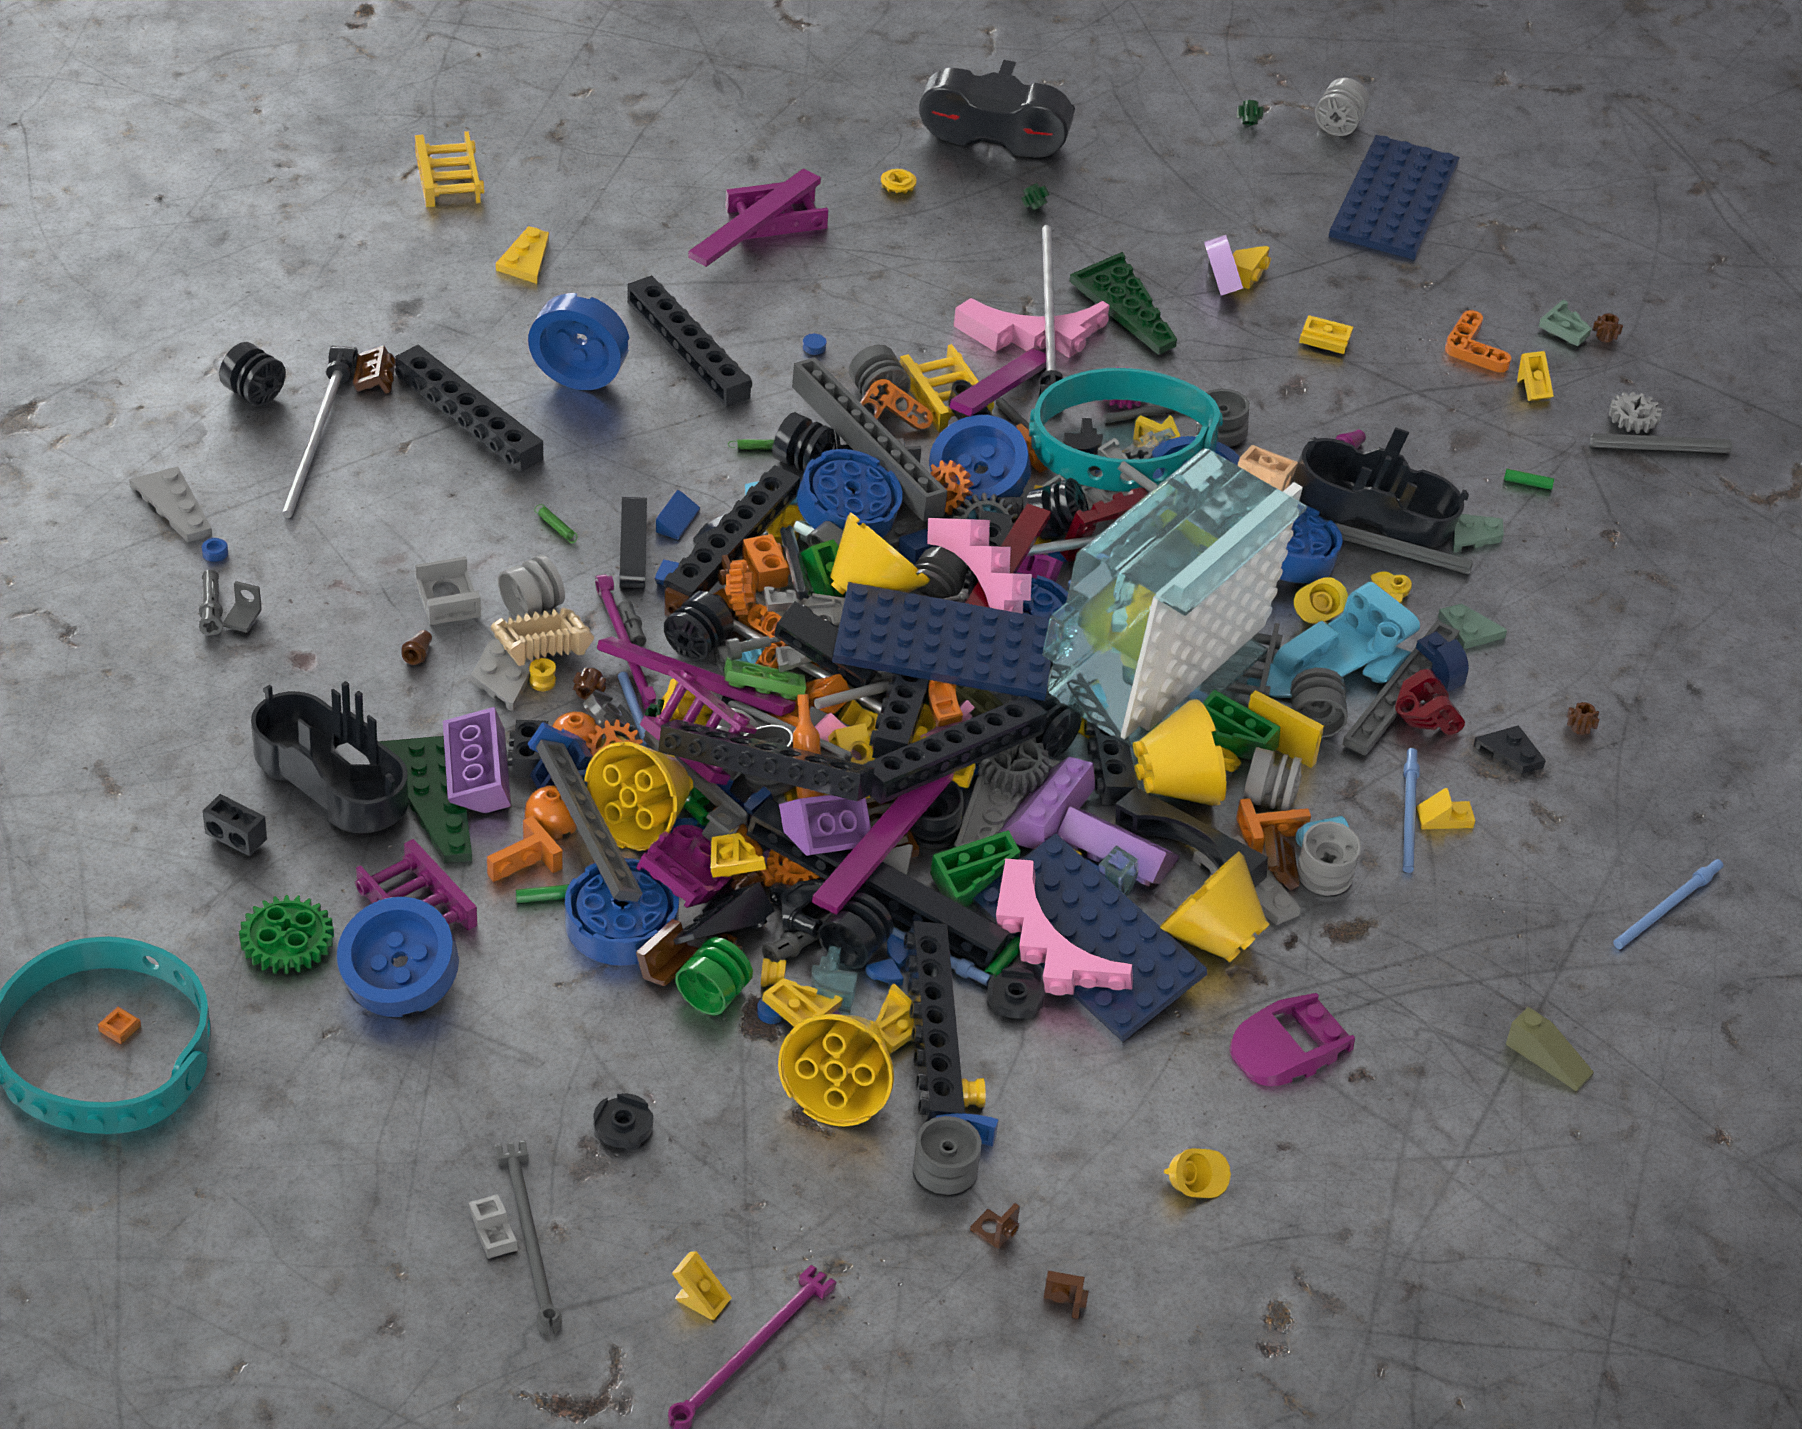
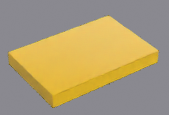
M1255 690L1250 696L1248 709L1280 726L1279 747L1276 750L1289 755L1293 759L1295 757L1302 758L1301 763L1312 768L1317 761L1324 725Z

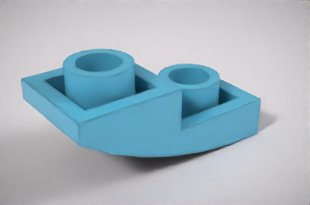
M1395 647L1392 655H1381L1369 662L1364 668L1362 675L1371 677V680L1376 683H1386L1411 652Z

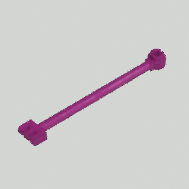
M606 574L596 575L595 586L597 594L603 599L618 639L631 643L611 594V591L614 590L612 576H607ZM627 661L642 697V709L645 714L646 709L651 703L656 704L655 691L653 686H648L641 666Z
M810 1265L799 1276V1284L803 1288L689 1400L686 1399L684 1402L675 1403L669 1408V1426L672 1429H689L693 1424L696 1410L813 1294L823 1300L835 1288L837 1282L832 1278L825 1282L827 1275L822 1271L815 1276L817 1268Z

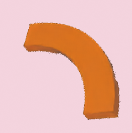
M929 680V707L937 727L962 722L963 713L957 701L956 685Z

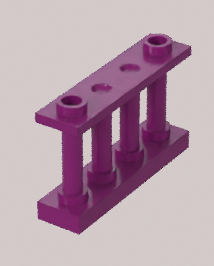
M783 182L726 189L725 208L727 213H742ZM814 188L794 203H804L807 210L795 212L791 205L784 210L785 213H780L746 239L827 229L829 210L827 207L816 209L814 205L816 188Z
M670 669L668 674L678 684L661 715L656 717L644 715L639 724L659 740L661 725L670 722L672 715L688 690L696 698L683 721L694 723L702 707L706 704L713 710V713L705 726L716 729L723 718L731 725L728 732L755 734L757 731L749 723L750 719L746 715L731 709L696 680L697 676L686 669L682 671ZM679 757L709 783L726 785L731 777L721 767Z
M414 839L404 843L405 856H403L402 861L372 876L361 865L356 867V889L360 895H365L372 903L391 897H405L425 887L429 888L434 894L422 901L433 907L439 904L445 905L450 911L443 915L448 925L455 921L457 923L460 922L468 931L478 926L477 906ZM407 870L413 871L418 876L388 893L379 886V884Z

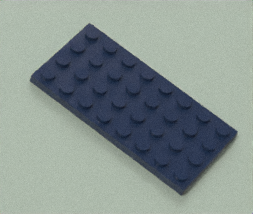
M1375 135L1330 228L1328 237L1415 260L1458 166L1460 157L1448 152L1443 153L1432 150L1429 147L1413 145L1407 141H1398L1387 136Z
M848 582L832 662L1023 697L1026 695L1032 699L1045 701L1057 620Z
M1056 833L1021 859L1034 862L1035 895L1043 914L1058 933L1071 944L1089 954L1109 961L1132 964V990H1113L1106 987L1085 988L1081 985H1075L1074 995H1072L1122 1042L1208 975L1207 968L1166 931L1162 930L1154 920ZM1003 874L973 898V904L996 925V912ZM1021 932L1009 933L1008 936L1011 939L1014 937L1021 938ZM1039 963V965L1044 969L1045 963Z

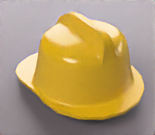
M1321 578L1302 587L1296 593L1294 608L1299 617L1307 623L1317 624L1320 621L1326 622L1344 611L1348 593L1340 581L1334 578Z
M1186 1149L1172 1159L1169 1168L1164 1169V1174L1169 1175L1171 1185L1189 1197H1218L1225 1192L1231 1177L1230 1165L1226 1157L1220 1152L1211 1149Z

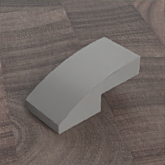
M498 1194L468 1202L477 1233L488 1259L518 1250L517 1240L510 1228L507 1212Z

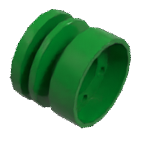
M713 937L707 939L693 957L680 968L676 974V985L684 999L695 1009L704 1014L718 1015L727 1008L736 995L753 978V969L744 952L735 944L723 938Z

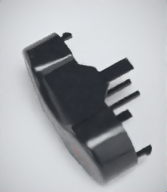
M1003 60L999 73L992 72L982 76L974 75L970 70L960 68H945L937 71L927 82L919 103V114L928 131L943 141L965 146L983 140L1003 144L1014 156L1042 158L1057 152L1066 142L1073 122L1075 106L1071 104L1063 92L1055 87L1035 82L1031 85L1023 84L1015 76H1012L1016 62Z
M1395 427L1385 449L1379 447L1366 452L1357 450L1352 444L1337 439L1309 438L1297 461L1298 464L1291 484L1295 482L1303 487L1299 499L1301 504L1319 511V516L1328 521L1332 520L1334 523L1354 519L1377 527L1386 537L1430 549L1442 545L1450 538L1464 510V500L1467 501L1469 494L1464 489L1460 493L1450 481L1440 475L1423 469L1418 471L1411 469L1404 456L1400 454L1409 432Z
M347 681L341 683L343 713L341 711V694L335 689H331V707L319 697L309 693L288 691L273 695L272 686H265L263 688L265 699L255 707L251 716L252 743L256 762L272 779L289 781L328 810V821L347 832L361 834L378 832L391 827L403 817L408 808L407 768L399 756L377 740V720L368 715L367 723L364 722L362 692L357 691L355 693L354 714L350 710V687ZM348 743L365 755L370 764H351L337 754L335 749L339 745Z

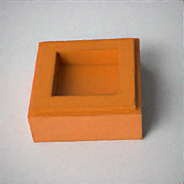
M120 1007L115 1008L98 1024L99 1032L119 1044L126 1041L141 1027L140 1019Z

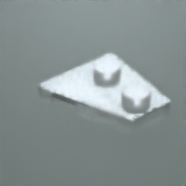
M1171 427L1155 434L1150 431L1140 438L1141 443L1135 447L1132 444L1122 450V452L1139 447H1148L1153 451L1159 444L1176 435Z

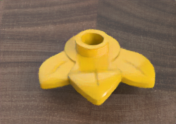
M1377 572L1370 575L1373 583L1399 603H1402L1403 598L1409 594L1412 588L1410 578L1405 575H1393L1389 572Z

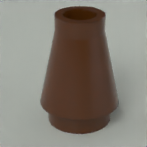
M420 630L402 645L401 655L405 662L416 665L426 659L428 648L432 641L431 633L427 630Z

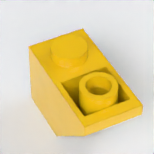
M1261 246L1240 249L1233 253L1238 274L1244 288L1249 289L1254 282H1258L1262 271L1268 269L1271 262V257H1268L1270 247Z

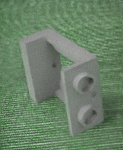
M467 557L415 565L416 585L430 625L481 617V597L479 592L473 589L467 569ZM449 582L457 586L460 594L435 598L433 588L439 583Z

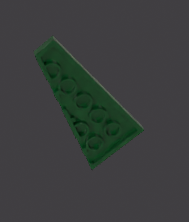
M1123 252L1070 274V283L1096 304L1103 301L1110 305L1108 314L1158 355L1177 346L1176 336L1168 323L1163 322L1160 317L1161 312L1158 307L1155 308L1153 306V299L1140 278L1135 277L1131 264H1127L1126 256Z
M444 736L379 741L405 763L408 776V805L419 817V823L430 835L431 842L443 862L472 861L466 807L450 803L448 800Z

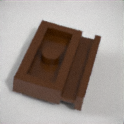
M1273 824L1264 828L1268 870L1272 871L1278 882H1282L1290 891L1299 887L1294 845L1280 831L1275 832Z

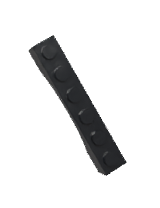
M1135 787L1116 803L1115 824L1136 835L1166 837L1185 843L1206 855L1215 864L1217 869L1237 852H1240L1244 855L1254 887H1257L1267 878V856L1156 798L1150 793L1147 794L1138 787Z

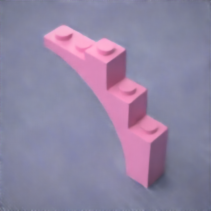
M972 298L955 308L954 327L995 352L1008 346L1011 342L1025 351H1029L1032 348L1040 351L1046 347L1045 316H1027L1004 312L986 306ZM1101 301L1090 308L1075 313L1054 316L1055 350L1068 358L1077 352H1081L1086 345L1085 339L1108 323L1110 305Z
M928 518L927 544L941 546L955 553L970 567L986 594L989 607L1023 614V600L1031 601L1032 574L1010 573L1011 547L989 546L990 520Z
M1005 859L996 912L997 925L1009 933L1021 932L1019 944L1021 961L1031 964L1045 963L1043 974L1045 992L1054 995H1074L1075 985H1081L1085 988L1106 987L1113 990H1132V964L1109 961L1089 954L1071 944L1054 929L1043 914L1035 895L1034 862L1030 860Z

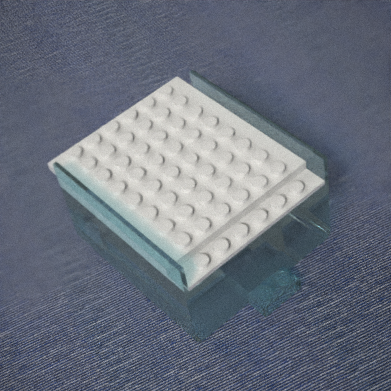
M1207 448L1201 449L1076 554L1067 601L1050 616L1042 656L1054 662L1048 692L1058 698L1060 703L1067 704L1079 712L1081 717L1092 724H1096L1097 727L1111 736L1120 739L1133 749V742L1139 741L1188 701L1198 699L1203 703L1214 689L1220 693L1227 690L1268 651V648L1251 638L1266 625V621L1272 612L1271 602L1278 591L1276 584L1283 572L1281 569L1282 562L1288 554L1286 547L1293 535L1292 525L1307 509L1306 505L1299 502L1303 487L1293 482L1282 492Z

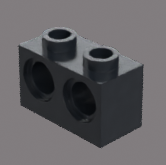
M516 720L515 731L510 730L509 747H513V750H508L507 761L508 766H513V777L531 778L530 774L541 757L538 752L529 748L528 742L542 722L549 725V721Z
M219 794L202 810L205 834L248 856H251L267 840L265 816L222 794Z

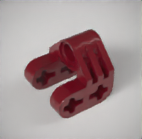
M1423 669L1403 681L1395 708L1409 726L1432 730L1440 727L1447 735H1454L1464 728L1465 720L1450 701L1447 690L1433 671Z

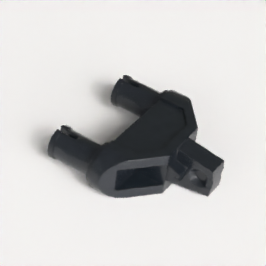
M826 880L798 881L793 886L776 882L770 886V901L781 907L783 929L790 932L799 930L814 938L817 937L818 929L823 922L812 917L824 908L812 903L813 895Z

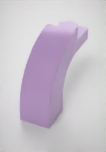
M1223 235L1205 241L1204 244L1220 295L1243 289L1227 236Z

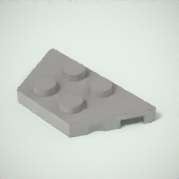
M499 639L490 640L471 674V682L478 688L484 689L493 699L500 698L506 703V708L514 711L529 682V666L531 661L526 658L525 665L518 666L507 650L504 649Z

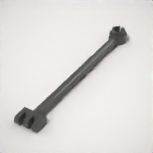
M519 1141L520 1151H515L513 1142L507 1143L508 1153H503L502 1145L497 1144L495 1145L498 1166H509L540 1305V1311L537 1314V1328L541 1333L549 1335V1319L546 1317H553L552 1326L553 1333L555 1334L562 1327V1314L553 1306L521 1168V1163L529 1162L526 1141Z

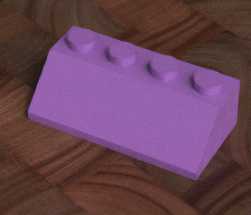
M495 707L444 720L443 733L449 802L482 813L511 807L505 728Z
M1068 757L1052 767L1043 785L1036 788L1034 793L1028 794L998 833L1009 830L1017 845L1031 849L1037 848L1052 835L1057 834L1069 807L1080 809L1094 791L1093 763Z
M1069 807L1057 833L1073 849L1078 850V848L1087 851L1086 857L1099 863L1104 859L1112 863L1111 869L1124 875L1126 871H1129L1136 875L1134 880L1150 886L1151 882L1160 884L1180 856L1092 813L1074 807Z

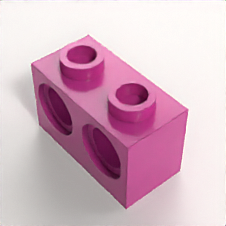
M1044 554L1026 556L1017 573L1032 574V578L1036 579L1037 575L1056 582L1063 562Z

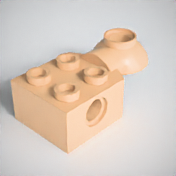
M1251 445L1240 457L1231 483L1233 487H1230V497L1235 504L1234 511L1248 516L1274 492L1280 495L1291 485L1298 462Z

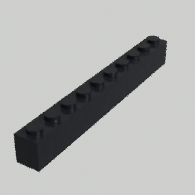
M769 798L752 815L746 834L748 837L825 880L830 877L853 850L806 856L784 833L779 804ZM883 861L856 891L877 899L885 906L891 917L909 927H912L914 921L947 924L949 949L984 969L1003 950L1009 935L1007 930Z

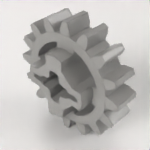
M1623 392L1621 397L1616 395L1614 400L1611 401L1609 416L1613 417V423L1618 422V427H1626L1628 432L1635 430L1636 433H1639L1640 430L1648 433L1649 429L1655 430L1656 425H1659L1662 409L1658 408V402L1652 403V397L1646 399L1643 393L1636 396L1634 392H1631V395Z

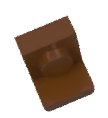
M1048 1270L1043 1298L1051 1299L1058 1303H1073L1072 1318L1078 1319L1079 1309H1086L1089 1290L1083 1289L1085 1277Z

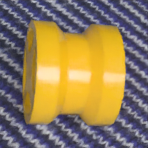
M539 658V660L536 659L530 663V686L534 690L542 692L553 689L556 684L555 663L547 658Z
M763 958L761 987L775 985L781 979H785L786 960L772 962L770 959Z
M962 1078L964 1108H967L969 1105L984 1108L986 1101L984 1078H977L975 1081H968L966 1078Z

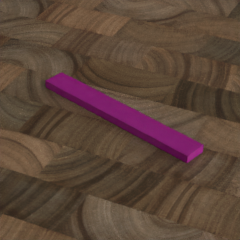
M804 168L689 250L688 258L705 267L709 266L820 185L821 177Z
M1033 348L951 399L949 408L972 416L1046 368V353Z
M612 636L598 640L597 649L599 651L668 676H670L668 674L670 669L677 671L686 669L697 676L696 680L709 691L778 716L794 711L796 702L777 695L760 693L754 687L746 685L744 688L731 686L729 681H725L724 676Z
M954 773L899 796L813 895L812 903L837 915L950 783Z

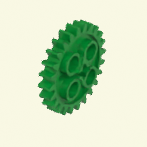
M285 895L283 901H279L276 896L273 897V903L271 904L263 900V908L253 906V914L246 913V921L240 923L239 939L241 951H245V958H252V965L261 963L262 970L272 966L273 973H276L279 968H284L285 974H288L292 967L297 972H300V966L303 964L310 969L312 968L311 960L320 963L321 954L328 955V947L333 946L334 927L332 918H328V911H321L320 903L312 906L310 898L301 902L299 895L294 901H290L288 895Z

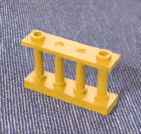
M469 131L464 132V143L430 145L425 143L424 134L415 135V155L426 207H435V197H439L441 194L474 192L476 203H481L480 194H484V182L479 180L474 158L476 153L475 141L470 140ZM465 152L466 156L435 159H432L431 154ZM465 165H468L469 170L435 172L433 168ZM471 179L472 182L451 185H438L436 181Z
M952 344L947 346L946 358L922 364L915 363L909 354L900 356V363L911 379L909 391L916 401L931 411L933 416L932 424L939 433L948 427L951 417L955 416L952 410L943 404V402L949 401L951 390L938 393L934 391L933 387L953 383L957 380L968 381L973 386L979 382L963 360L961 353L957 352ZM949 367L952 371L950 374L929 379L922 374ZM994 401L987 405L991 414L992 409H994Z

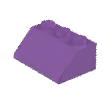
M825 795L779 804L784 833L806 856L854 849L871 829L866 798L853 801L833 795Z

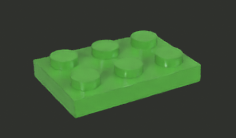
M728 657L726 658L724 667L725 681H729L731 686L737 688H744L745 685L755 687L756 691L764 694H770L771 691L782 693V697L796 700L799 694H805L806 683L803 674L790 671L779 672V669L737 659L731 661Z

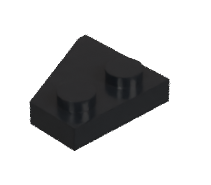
M1519 725L1478 736L1474 740L1473 745L1480 750L1482 747H1485L1492 751L1494 759L1509 765L1511 769L1520 774L1544 768L1546 760Z

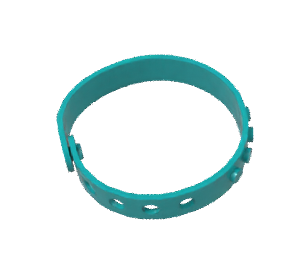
M1104 368L1073 374L1050 385L1038 398L1035 409L1032 408L1029 437H1031L1032 448L1038 459L1055 474H1060L1065 479L1073 478L1079 484L1116 492H1130L1132 489L1142 486L1134 480L1125 481L1120 477L1122 472L1118 470V467L1123 461L1161 488H1168L1179 484L1191 477L1200 468L1203 461L1211 462L1218 443L1219 427L1223 425V417L1216 401L1210 395L1186 381L1141 369ZM1101 400H1133L1159 405L1180 412L1196 420L1202 425V428L1196 439L1178 452L1151 459L1137 460L1107 458L1074 449L1053 437L1045 429L1044 425L1059 412L1083 403ZM1187 459L1186 466L1181 470L1183 462ZM1096 466L1100 468L1103 475L1101 477L1093 476L1089 471V467ZM1158 468H1165V472L1160 478H1153V473Z
M109 936L69 941L52 947L28 961L17 970L0 990V1085H2L7 1096L14 1104H17L31 1116L48 1124L77 1132L95 1134H118L144 1129L176 1112L199 1085L205 1074L211 1040V1025L206 992L199 977L191 967L176 955L163 948L143 941ZM146 956L154 958L159 965L151 963ZM115 968L151 975L175 986L192 1001L200 1015L199 1025L191 1041L178 1056L172 1069L171 1078L159 1088L133 1099L114 1102H93L70 1099L46 1092L26 1082L15 1073L1 1053L3 1036L7 1026L18 1009L30 997L60 978L85 970Z

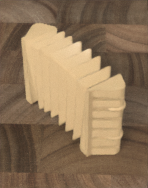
M561 608L560 614L555 609H553L552 614L544 610L543 615L535 611L533 617L526 613L524 618L517 614L516 621L509 617L507 623L501 618L491 625V630L496 639H499L504 649L507 650L518 666L525 665L526 658L531 662L533 661V656L539 660L540 654L544 658H546L547 653L554 657L556 651L561 656L563 651L569 655L570 650L576 655H584L594 640L593 634L583 624L581 618L573 610Z

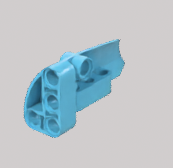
M1367 582L1348 596L1341 616L1328 624L1324 621L1318 622L1284 644L1277 651L1270 667L1266 685L1271 686L1269 697L1291 698L1290 687L1292 680L1297 674L1306 669L1316 667L1328 668L1336 671L1343 677L1381 655H1392L1398 644L1419 631L1420 622L1418 618L1373 582ZM1249 678L1247 680L1248 685L1260 687V679Z

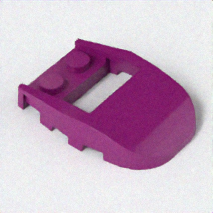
M681 825L675 827L670 834L666 831L660 834L658 840L652 843L647 853L642 855L636 867L639 871L645 868L654 879L661 881L670 888L674 895L684 899L686 902L683 906L686 908L708 903L731 878V876L713 878L711 872V841L702 835L703 829L692 825Z
M1312 993L1278 1000L1246 1019L1236 1029L1230 1042L1229 1051L1235 1063L1252 1081L1265 1086H1280L1291 1083L1294 1077L1304 1075L1308 1078L1316 1074L1318 1068L1325 1064L1329 1066L1337 1061L1338 1053L1344 1049L1351 1052L1354 1049L1355 1037L1354 1035L1349 1036L1318 1000L1319 995ZM1282 1013L1285 1016L1291 1014L1319 1047L1305 1053L1275 1016Z

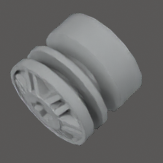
M1338 78L1332 81L1316 106L1315 117L1317 123L1324 131L1335 136H1346L1352 133L1368 108V92L1362 84L1350 78Z
M544 555L535 556L530 560L524 561L521 566L516 565L502 571L498 576L500 595L505 606L515 618H517V614L524 618L526 613L533 617L535 611L540 614L542 610H550L552 607L563 604L565 600V589L561 576L554 564Z
M1256 747L1243 799L1250 798L1253 804L1261 805L1265 795H1270V808L1275 809L1278 798L1283 799L1281 811L1289 810L1298 793L1302 777V758L1295 757L1292 767L1289 768L1287 767L1289 755L1284 754L1279 765L1274 764V751Z
M1332 821L1319 822L1306 831L1297 867L1298 878L1305 888L1316 894L1329 896L1338 895L1350 887L1353 882L1361 848L1359 838L1354 831L1341 823Z

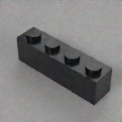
M794 601L777 622L774 633L776 638L833 675L841 674L843 679L853 688L869 685L879 672L878 670L832 662L838 629L832 622L820 618L805 605H800Z

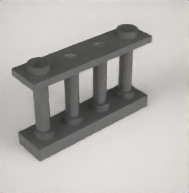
M1274 624L1272 635L1257 633L1249 640V642L1269 645L1268 652L1241 647L1232 655L1265 662L1264 670L1224 662L1201 683L1200 693L1209 696L1214 689L1216 691L1220 689L1251 696L1256 690L1269 697L1271 686L1266 685L1274 651L1275 649H1280L1283 635L1278 634L1280 624ZM1225 672L1260 679L1261 683L1260 687L1219 679V676L1215 674Z

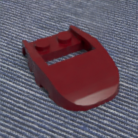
M1140 487L1132 489L1126 496L1122 492L1114 494L1113 500L1110 502L1098 501L1092 505L1091 510L1085 512L1077 511L1065 540L1092 536L1098 522L1119 518L1120 522L1114 527L1129 524L1140 526L1152 500V495L1147 489ZM1096 546L1060 551L1068 562L1099 559Z

